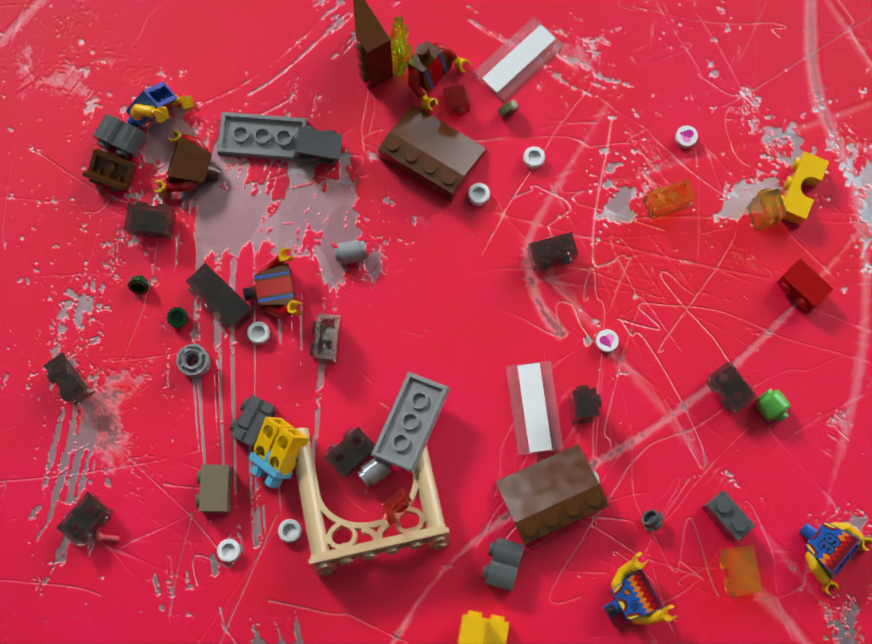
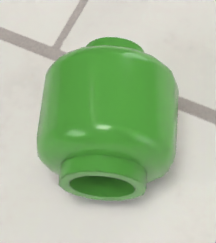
M769 389L757 398L756 408L767 422L776 420L779 423L789 416L787 411L790 409L791 404L780 390L773 391Z

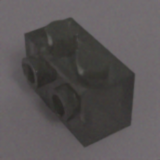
M137 201L135 204L128 203L124 229L129 235L172 239L176 213L167 204L151 206L141 201Z
M572 232L529 243L527 249L533 271L539 269L544 271L558 264H570L574 262L578 254Z
M317 314V321H313L312 334H315V340L310 345V356H313L315 363L337 365L342 324L340 315Z
M63 352L44 365L48 371L45 374L53 385L55 383L60 388L58 394L65 402L69 401L78 405L95 392L72 359Z
M730 360L707 375L709 380L707 382L708 387L714 394L718 392L722 396L721 403L728 412L733 410L736 414L758 398V395Z
M589 385L577 386L568 397L571 424L594 422L598 418L602 402L600 394H596V388L589 389Z
M359 427L356 429L350 428L342 436L344 438L343 441L338 445L334 443L325 452L327 454L324 457L325 460L344 480L371 456L375 444Z
M87 492L56 528L76 546H87L96 537L94 533L99 527H104L111 520L112 517L110 515L113 510L94 493Z

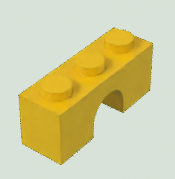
M804 152L800 158H795L791 169L794 170L793 174L787 177L783 186L786 189L784 196L780 195L775 206L779 208L776 216L801 225L807 219L814 200L802 193L801 185L808 184L816 187L822 181L829 161L808 152Z

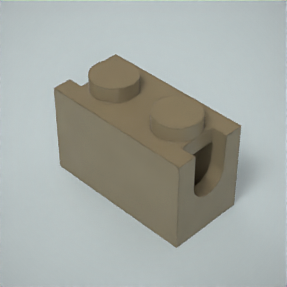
M201 465V470L197 471V484H200V493L196 494V507H199V511L202 513H230L232 467L230 465Z

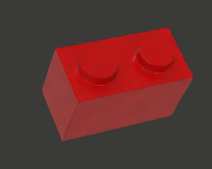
M801 258L777 281L784 293L793 296L798 306L809 312L816 308L833 290Z

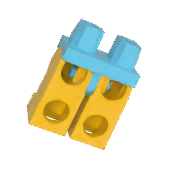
M265 417L254 446V452H251L249 459L254 462L251 473L265 478L266 473H268L265 484L271 488H279L283 478L291 479L297 455L301 447L307 445L310 438L299 430L294 429L291 424L282 418Z

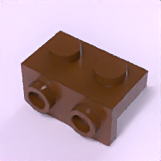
M94 149L89 169L83 171L82 176L89 178L88 181L91 183H103L109 185L108 188L110 190L121 192L131 187L137 163L99 149Z

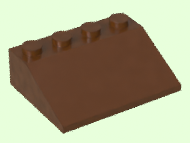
M353 0L357 41L355 48L358 52L356 56L359 60V63H357L360 69L359 75L364 83L368 82L370 87L373 88L393 77L391 40L365 0Z
M415 105L390 130L378 148L380 159L451 202L486 151L484 146Z
M579 444L496 481L524 545L610 506Z

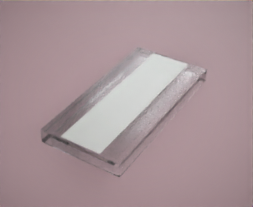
M533 17L474 71V76L504 103L564 48V44Z
M551 360L506 366L518 456L563 450Z

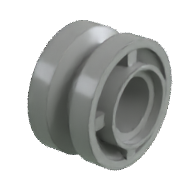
M189 344L180 349L176 357V363L179 370L187 377L200 378L209 371L211 359L201 346ZM194 356L199 357V361L195 366H189L190 358Z

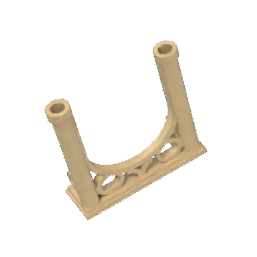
M295 428L310 438L308 428ZM310 439L306 446L301 447L296 458L295 471L311 552V559L308 560L315 574L320 576L333 573V570L338 569V563L343 566L352 564L353 560L359 558L371 560L376 558L377 554L385 552L386 555L399 553L400 549L407 547L410 550L421 548L425 543H427L428 548L433 547L434 550H439L451 543L449 528H446L427 444L413 473L412 490L405 503L393 514L383 519L366 523L343 520L326 508L320 494ZM418 493L423 512L411 507ZM405 513L414 514L419 518L418 525L409 529L402 528L399 525V521ZM323 514H324L331 522L335 523V524L329 529V531H328L327 534H326V529H325ZM394 522L395 528L400 534L383 538L384 533L391 529L390 524ZM342 527L353 533L352 539L347 543L336 544L333 542L334 534ZM357 531H361L362 535L370 536L373 541L356 544L358 541Z

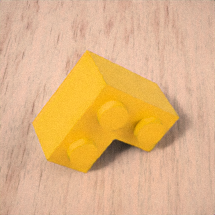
M468 610L467 615L462 614L458 644H506L509 622H504L505 617L491 614L490 619L482 618L481 612Z

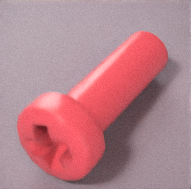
M100 532L98 534V542L102 540L119 542L120 536L103 535Z

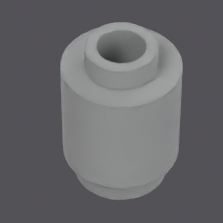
M357 239L338 243V248L334 249L337 262L341 261L342 265L363 261L362 259L368 258L364 240L358 241Z
M374 457L364 464L357 473L367 487L372 484L375 486L392 473L389 469L392 467V464Z

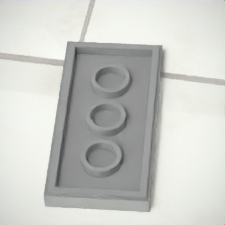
M222 112L217 154L304 162V160L294 159L293 155L296 133L299 127L308 126V119Z
M408 372L371 455L414 473L451 389L448 386Z

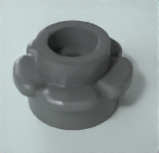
M650 509L642 515L641 521L647 531H655L662 526L664 517L662 513Z

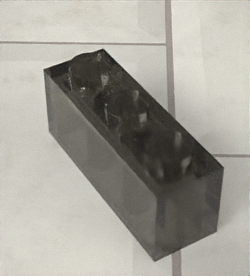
M206 263L186 280L190 286L188 291L196 299L201 297L205 301L203 306L211 314L217 312L221 316L219 321L227 329L232 327L237 331L255 313L252 307Z

